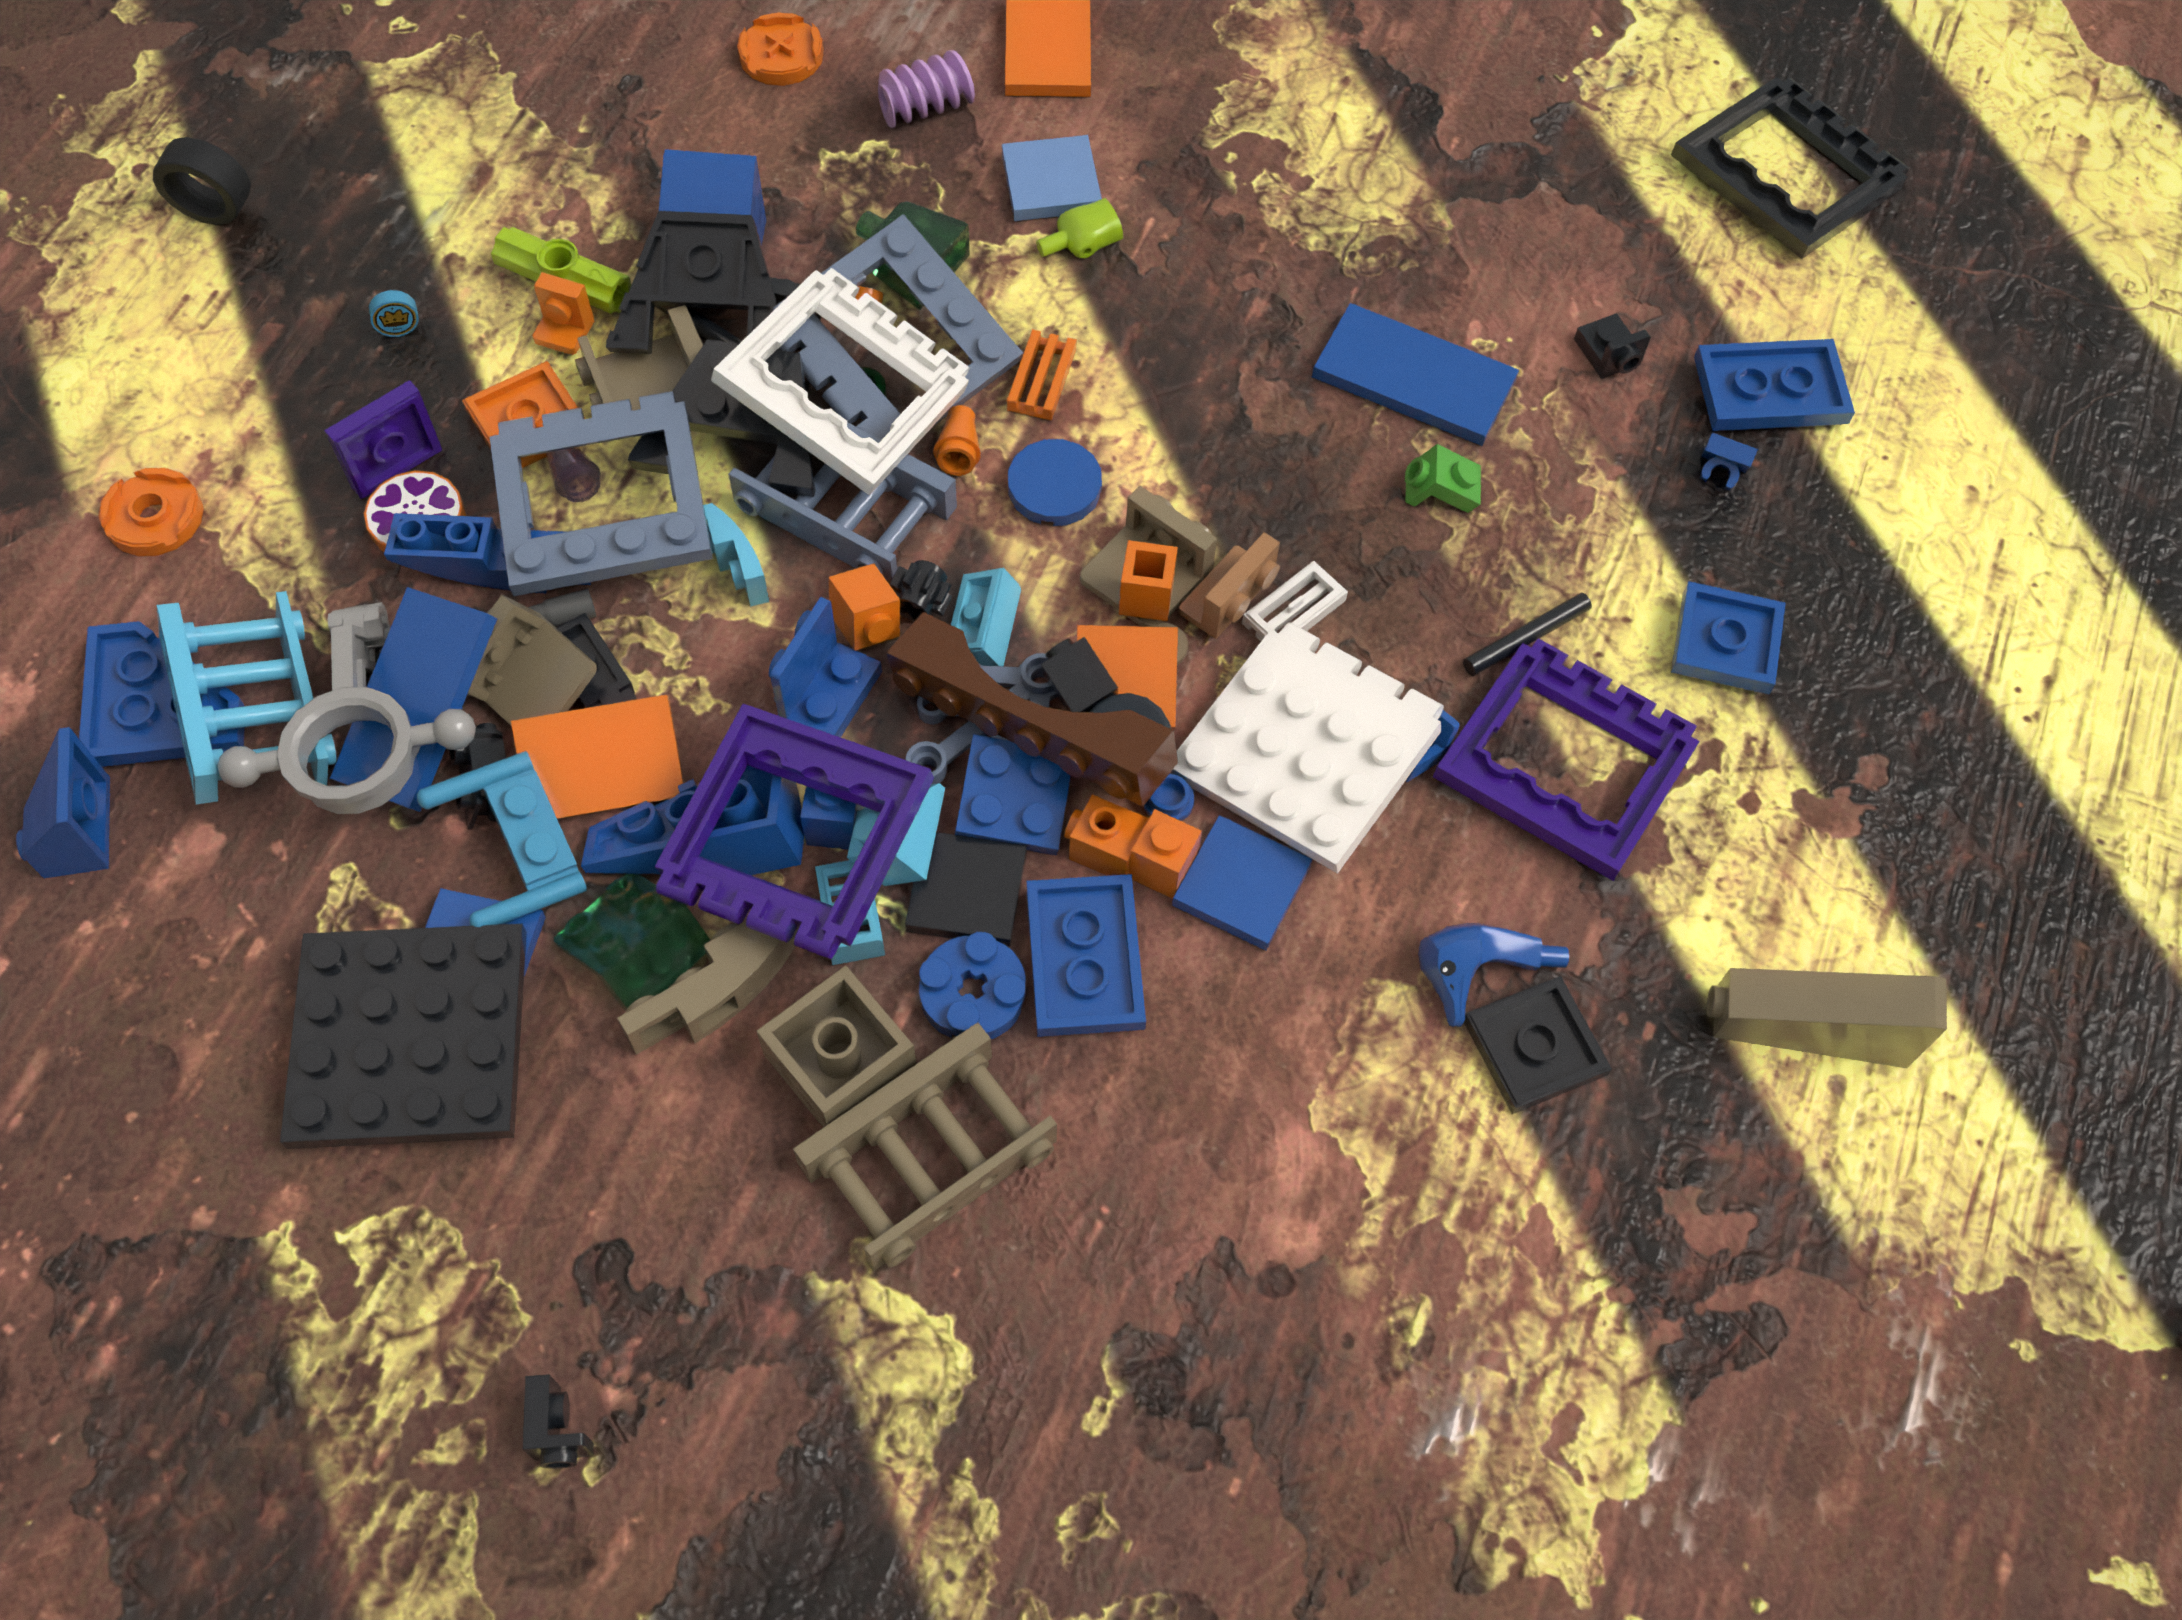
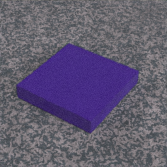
M410 380L324 430L351 488L360 499L373 493L379 484L389 478L411 470L443 450L420 392Z

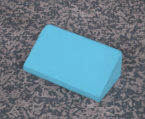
M1005 568L963 574L951 621L952 626L963 630L971 653L982 666H1004L1018 607L1021 587Z

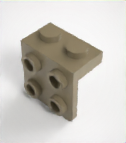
M1139 486L1127 498L1126 526L1081 570L1080 582L1119 611L1121 578L1128 540L1178 547L1169 610L1170 616L1213 570L1217 538L1212 535L1205 525L1197 521H1191L1175 510L1167 499L1160 495H1153L1142 486ZM1127 616L1141 627L1154 626L1164 622Z
M501 595L495 605L487 612V614L497 618V621L468 694L485 701L510 725L513 720L568 711L594 677L597 670L595 662L540 613Z

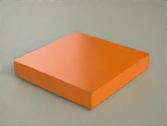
M548 361L462 400L466 412L490 450L489 436L499 435L498 422L533 416L536 428L543 427V414L578 408ZM558 451L520 457L522 468Z
M1077 625V641L1083 637L1086 638L1117 685L1118 694L1131 693L1147 697L1162 709L1170 722L1171 729L1175 730L1178 627Z

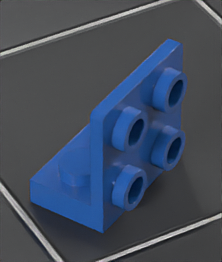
M820 597L812 611L806 610L801 615L795 628L794 638L786 650L780 649L771 661L768 675L772 683L778 716L841 737L881 675L882 666L881 661L854 651V649L837 642L831 601Z

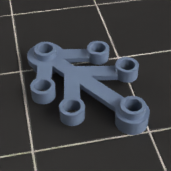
M1044 653L1029 656L1019 667L982 666L978 663L993 680L1002 687H1010L1009 691L1020 698L1049 707V701L1058 697L1048 682L1042 684L1033 682L1035 678H1045L1041 664L1048 659ZM920 696L918 697V716L923 722L938 724L946 716H949L940 709L936 711L926 710L924 706L932 702ZM968 721L940 744L924 741L913 745L906 754V760L921 766L931 765L935 767L936 770L932 772L934 776L932 784H937L945 778L947 765L971 747L973 734L981 736L987 734L981 731L975 723ZM999 735L991 736L992 738L1007 740Z

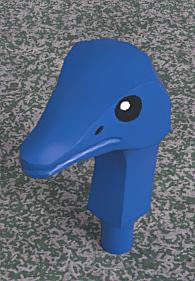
M1464 923L1447 926L1420 941L1418 957L1420 969L1431 982L1443 1003L1449 1026L1461 1027L1465 1021L1466 1001L1471 981L1480 965L1487 962H1501L1536 971L1540 966L1566 968L1569 962V950L1567 947L1543 945L1541 938L1481 923Z

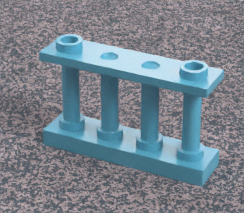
M287 591L276 592V618L194 627L193 622L183 623L179 603L157 605L159 639L196 805L218 801V781L222 779L220 778L217 764L219 757L223 754L222 748L212 750L209 737L217 736V731L289 722L296 711L314 699L299 640L305 639L303 619L300 610L291 611ZM280 638L285 658L204 668L202 663H192L190 653L198 652V647ZM290 678L295 699L213 710L212 705L202 707L200 695L207 694L208 688ZM327 734L323 737L308 758L315 781L327 785L328 765L336 764V750L332 734ZM278 746L252 750L256 753L278 750Z

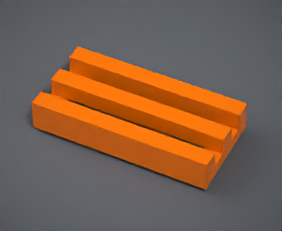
M1032 329L1007 398V411L1052 421L1076 352L1077 339L1068 337L1066 343L1060 342L1059 335L1050 333L1047 339L1041 337V331ZM1038 350L1044 351L1026 403L1021 402ZM1054 354L1061 355L1044 407L1038 406L1037 402Z

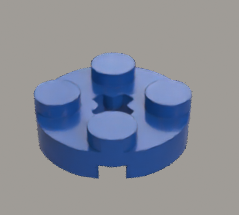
M976 932L970 936L951 939L936 948L920 968L919 997L921 1007L929 1023L941 1034L952 1038V1035L958 1036L978 1022L989 1037L994 1039L1008 1031L1016 1023L1025 1001V971L1016 954L1005 944L996 941L991 934ZM968 978L984 981L985 983L982 986L983 996L977 999L971 993L962 996L958 991L964 987L963 981Z

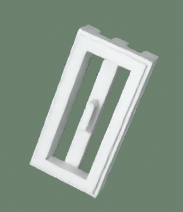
M1313 561L1243 615L1242 624L1248 630L1251 628L1256 630V637L1262 641L1270 629L1277 632L1329 591L1330 593L1292 622V624L1308 631L1344 603L1348 591ZM1314 579L1319 581L1317 585L1291 602L1286 609L1268 623L1263 620Z

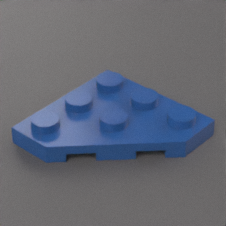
M140 621L89 626L87 629L79 739L102 767L186 758L160 639ZM225 686L208 688L207 694L200 695L202 707L212 705L213 710L245 706L241 699ZM245 727L217 731V736L209 737L212 750L222 748L224 753L227 749L234 746H244Z

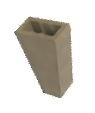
M1730 968L1717 986H1711L1707 998L1706 1012L1708 1017L1714 1018V1038L1908 1068L1947 1030L1946 978L1915 975Z

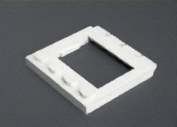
M833 268L824 275L815 270L714 368L711 381L870 495L965 392L969 382L965 376L970 367L943 348L934 356L931 353L935 346L934 341L905 320L897 328L894 327L893 324L897 319V315L867 293L857 300L855 297L859 287ZM814 312L926 391L922 397L918 395L892 423L890 432L879 443L870 437H859L848 429L847 420L832 409H820L808 400L807 391L792 380H780L768 370V363L765 361Z

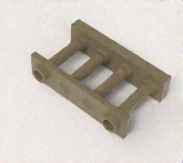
M978 1022L793 1148L798 1166L809 1182L812 1183L822 1175L824 1178L831 1177L874 1236L875 1240L864 1247L867 1262L873 1271H876L884 1264H887L888 1267L900 1264L915 1251L917 1247L915 1242L1023 1165H1026L1028 1169L1033 1168L1043 1162L1054 1151L1053 1144L1057 1142V1123L1050 1115L1033 1128L1030 1126L987 1070L988 1061L992 1058L991 1038ZM960 1080L962 1083L969 1082L1014 1140L988 1160L942 1101L943 1092ZM913 1112L925 1114L968 1172L967 1175L943 1192H940L896 1132L898 1129L897 1123ZM868 1143L871 1146H879L922 1205L896 1225L891 1222L849 1164L852 1160L851 1155Z

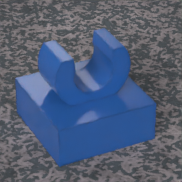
M1712 432L1701 457L1709 459L1702 468L1701 480L1706 482L1711 475L1712 469L1723 467L1729 474L1724 489L1731 490L1739 479V471L1746 473L1751 467L1758 449Z

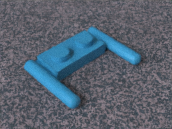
M527 751L418 791V804L424 809H431L484 789L488 803L526 890H528L473 912L469 918L471 926L481 927L483 925L504 924L587 891L585 881L577 868V863Z

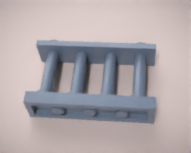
M847 422L848 429L859 437H870L877 443L881 441L877 437ZM909 454L902 459L870 495L860 490L835 522L813 510L841 476V474L827 464H824L814 476L815 496L799 495L795 500L771 488L768 483L775 456L756 478L736 468H733L728 474L734 502L744 513L750 516L759 515L855 569L874 563L889 584L897 570L896 555L893 552L923 514L933 513L947 521L957 508L956 479ZM892 491L909 500L876 543L853 532L884 492Z

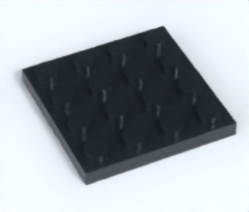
M523 924L303 933L280 1143L286 1149L514 1138L527 937Z

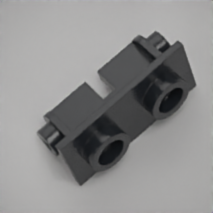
M493 723L479 724L476 727L474 739L467 747L459 750H449L451 764L459 765L461 775L505 759L503 733L497 730L496 725ZM484 789L455 799L457 809L465 810L467 830L473 829L478 815H487L490 821L497 822Z

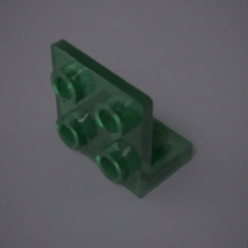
M637 873L625 874L623 877L610 883L602 896L585 911L573 916L566 923L564 929L553 939L560 950L600 978L625 1012L637 999L647 995L656 996L668 989L680 975L690 969L706 954L704 944L711 941L686 904L658 894L656 892L657 885Z

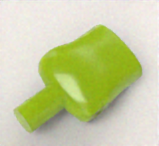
M1102 198L1062 213L1057 220L1058 232L1036 240V245L1042 257L1068 248L1076 257L1088 258L1103 247L1122 240V225L1110 202L1106 198Z

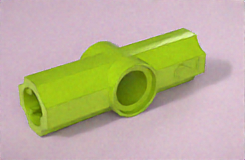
M503 227L495 237L494 248L491 252L494 264L535 282L543 272L584 284L591 306L610 314L621 312L619 308L624 295L629 293L631 288V280L628 275L580 256L576 246L569 240L552 239L545 241L514 227L510 229Z

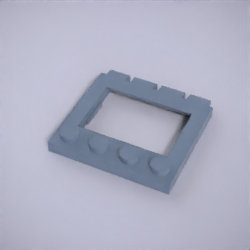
M904 214L821 273L824 275L833 268L853 284L859 286L866 281L867 275L886 263L891 270H894L900 276L921 305H925L949 338L954 339L969 356L968 360L971 364L968 365L970 369L965 376L969 380L965 392L950 408L964 404L1022 359L1023 352ZM780 302V303L777 304L775 307H773V311H774L782 302ZM814 312L780 346V349L782 351L794 352L800 347L802 350L798 353H800L803 362L804 376L816 390H820L828 383L832 384L822 395L829 406L850 424L861 418L863 421L856 427L882 440L890 432L892 423L900 416V413L817 318L816 312ZM948 409L947 412L935 423V425H936L937 423H939L941 420H943L945 417H947V413H948L949 409Z
M673 391L639 397L641 409L632 410L630 399L592 405V418L584 419L582 408L543 414V427L536 428L533 416L498 422L499 435L489 437L508 584L513 596L713 559L688 413L684 401L676 403ZM665 432L668 450L666 462L674 502L677 503V512L531 538L530 528H534L528 485L523 480L520 457Z

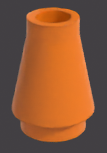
M964 405L953 406L949 409L947 420L933 450L939 468L947 474L954 476L966 475L974 469L981 458L975 426V413L971 408Z

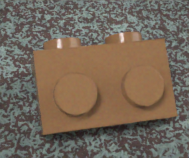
M1263 532L1247 551L1240 546H1234L1181 603L1179 614L1217 639L1231 622L1235 623L1243 616L1250 601L1261 589H1267L1274 581L1280 569V565L1276 563L1280 542Z

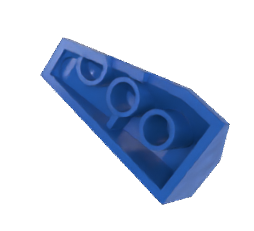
M747 765L699 856L749 875L801 865L804 832L800 819L802 807L796 782ZM694 779L679 785L680 794L655 806L650 802L644 801L589 827L581 862L584 872L660 874L655 865L698 787Z

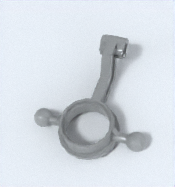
M382 602L347 607L328 613V628L331 633L332 691L315 697L295 712L281 732L278 750L256 753L246 746H234L227 749L219 757L217 764L220 778L232 787L244 788L255 783L263 773L281 770L282 776L300 796L311 800L317 807L335 814H359L382 806L402 790L412 775L415 757L422 745L439 743L448 750H459L467 747L472 742L476 726L474 719L463 710L448 709L441 712L432 723L411 726L406 711L390 695L366 687V674L373 673L378 660V647H383L391 628L387 610ZM355 721H377L387 725L392 730L394 739L391 753L382 767L368 778L347 786H327L309 777L306 767L310 753L323 737L337 727Z

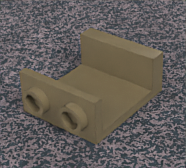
M686 305L668 310L673 335L653 340L652 354L614 352L595 358L587 336L577 338L583 357L575 359V363L584 387L593 384L595 393L589 394L592 405L630 399L632 410L641 409L639 397L673 391L703 346Z

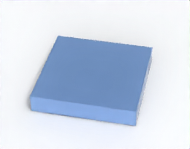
M1088 135L1002 144V159L1014 221L1058 217L1072 208L1102 199Z

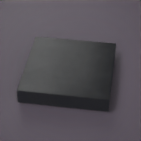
M936 832L927 879L913 883L905 922L906 932L951 939L970 936L976 932H986L991 934L996 941L1010 947L1026 862L1027 845Z
M1561 976L1465 1014L1464 1024L1511 1114L1606 1077L1612 1070Z

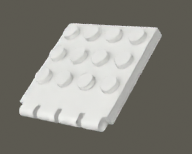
M1289 622L1280 633L1270 629L1177 750L1178 764L1169 774L1182 777L1194 790L1338 874L1441 733V721L1438 719L1444 706L1414 689H1410L1404 698L1400 700L1399 698L1405 686L1403 683L1370 665L1363 670L1359 677L1356 676L1362 665L1361 660L1329 643H1325L1316 654L1315 651L1319 646L1320 638Z

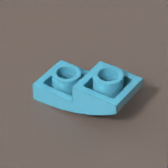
M713 503L704 505L712 554L715 553L720 572L731 571L735 589H746L750 607L769 602L764 573L755 551L744 533L727 514Z

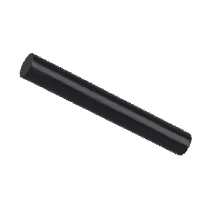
M1581 592L1463 659L1465 670L1469 675L1475 676L1517 652L1522 643L1529 645L1538 638L1545 636L1592 608L1589 597Z

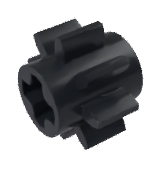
M925 560L911 563L908 570L899 566L889 584L900 599V614L911 621H916L923 612L931 616L933 613L943 616L952 598L948 593L952 585L946 582L947 575L944 570L936 564Z

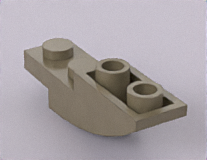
M746 921L739 925H727L717 931L711 941L704 944L710 963L703 969L697 967L686 971L676 979L673 986L656 996L647 995L637 999L627 1008L626 1013L617 1017L636 1055L685 1027L696 1044L723 1026L743 1010L782 968L795 948L794 939L799 927H797L791 940L787 943L747 928Z

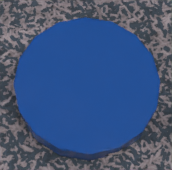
M1044 439L1035 442L1021 450L1014 457L1008 469V496L1015 509L1030 521L1041 524V520L1053 522V526H1066L1084 519L1096 508L1102 490L1101 467L1094 455L1080 444L1064 439Z

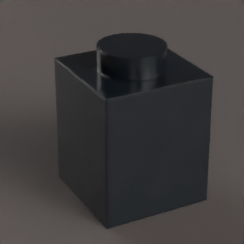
M1085 637L1075 643L1071 639H1066L1052 647L1045 654L1048 660L1041 664L1043 675L1067 711L1090 712L1097 703L1111 695H1118L1117 685Z

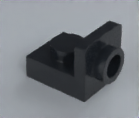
M1617 313L1578 327L1574 337L1575 342L1601 379L1619 372L1621 374L1629 373L1641 365L1651 339L1646 330L1631 334Z
M550 1374L525 1376L523 1450L533 1460H540V1467L548 1469L574 1467L577 1465V1458L594 1456V1443L585 1433L560 1434V1429H566L569 1425L570 1402L568 1393L561 1392L560 1385Z

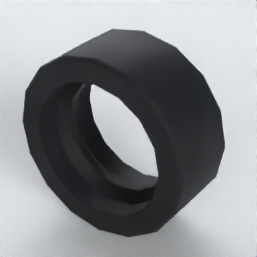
M190 137L172 140L166 146L153 169L152 180L158 193L178 211L203 223L213 225L229 224L237 218L250 194L251 182L244 168L224 150L204 140ZM189 174L204 180L215 189L201 184Z

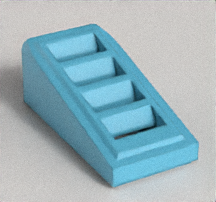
M848 860L815 866L821 902L834 905L835 902L832 903L831 897L839 895L844 884L829 886L828 879L848 876L854 865L853 862ZM875 899L862 925L869 924L870 930L858 932L851 947L841 943L836 954L831 959L832 965L885 956Z

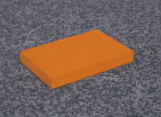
M1006 0L1005 96L1091 97L1090 0Z
M668 695L511 721L516 753L527 751L534 770L537 772L557 819L636 806L644 801L650 803L665 801L680 794L678 786L684 783Z

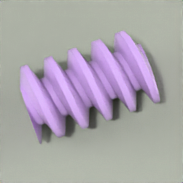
M954 50L947 51L943 59L939 55H932L928 58L927 64L923 60L918 59L912 63L911 69L907 65L901 64L897 66L895 74L889 69H884L879 74V102L883 116L891 128H894L896 125L895 113L898 112L906 123H910L912 121V108H916L920 117L924 119L928 116L929 103H932L936 112L941 114L944 111L945 98L948 99L954 109L960 107V94L962 93L969 104L974 102V84L970 72L962 57Z

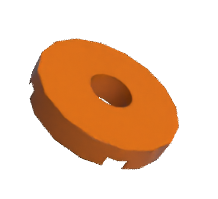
M165 467L144 468L133 472L136 477L130 478L126 482L121 478L114 483L101 500L98 517L108 539L123 552L140 557L159 556L176 550L193 537L202 522L204 506L200 495L189 479L180 472ZM162 505L157 514L146 518L140 517L143 510L147 507Z

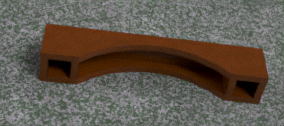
M923 612L886 652L893 673V681L905 694L912 697L918 695L934 703L942 712L949 716L958 715L975 723L984 733L990 736L999 735L1017 744L1026 754L1033 757L1041 756L1059 765L1064 772L1072 777L1079 778L1082 776L1100 785L1108 794L1117 799L1126 798L1143 807L1178 764L1174 731L1130 709L1105 713L1070 712L1044 707L1020 698L999 685L980 667L968 647L963 630Z

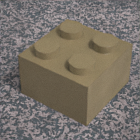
M846 965L756 1031L763 1055L823 1128L916 1065L914 1045Z

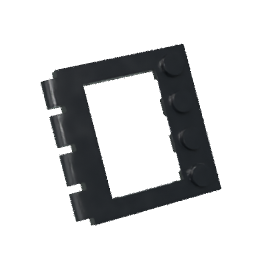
M1775 77L1675 143L1671 156L1789 250L1803 259L1900 191L1907 179L1906 174L1909 167L1886 149L1877 154L1876 151L1879 148V144L1853 124L1844 129L1843 126L1846 123V119L1820 99L1811 104L1810 102L1814 95L1790 77L1785 81H1781ZM1771 113L1862 184L1820 214L1815 215L1810 210H1801L1795 207L1790 201V194L1777 184H1768L1760 180L1757 176V168L1744 158H1735L1728 155L1724 149V144Z

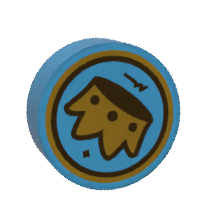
M397 290L384 291L377 294L370 301V320L373 328L378 333L389 337H400L409 334L418 325L419 316L416 302L407 293Z

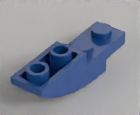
M394 513L384 552L388 561L457 582L510 590L502 530L497 529L492 517ZM530 530L531 538L563 533V531ZM591 582L577 585H591ZM545 590V591H540V592H534V593H544V594H546V593H547V590Z

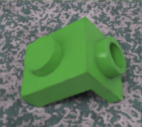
M1436 444L1420 457L1412 460L1407 466L1405 472V502L1415 507L1432 495L1467 513L1481 505V465Z

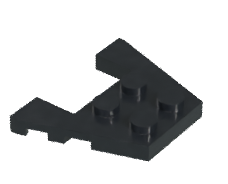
M658 211L636 265L638 270L629 293H625L620 305L621 313L613 331L610 330L606 340V348L610 352L652 354L655 306L679 307L686 305V307L748 310V336L773 312V307L777 305L752 215Z
M707 339L673 389L676 403L685 402L690 430L778 444L768 481L770 487L779 492L814 497L816 489L812 471V453L711 381L714 368L739 344ZM776 350L765 361L768 363L769 372L782 381L792 380L806 391L803 362L800 353ZM665 432L646 434L640 437L628 457L632 469L669 474L666 462L668 450Z

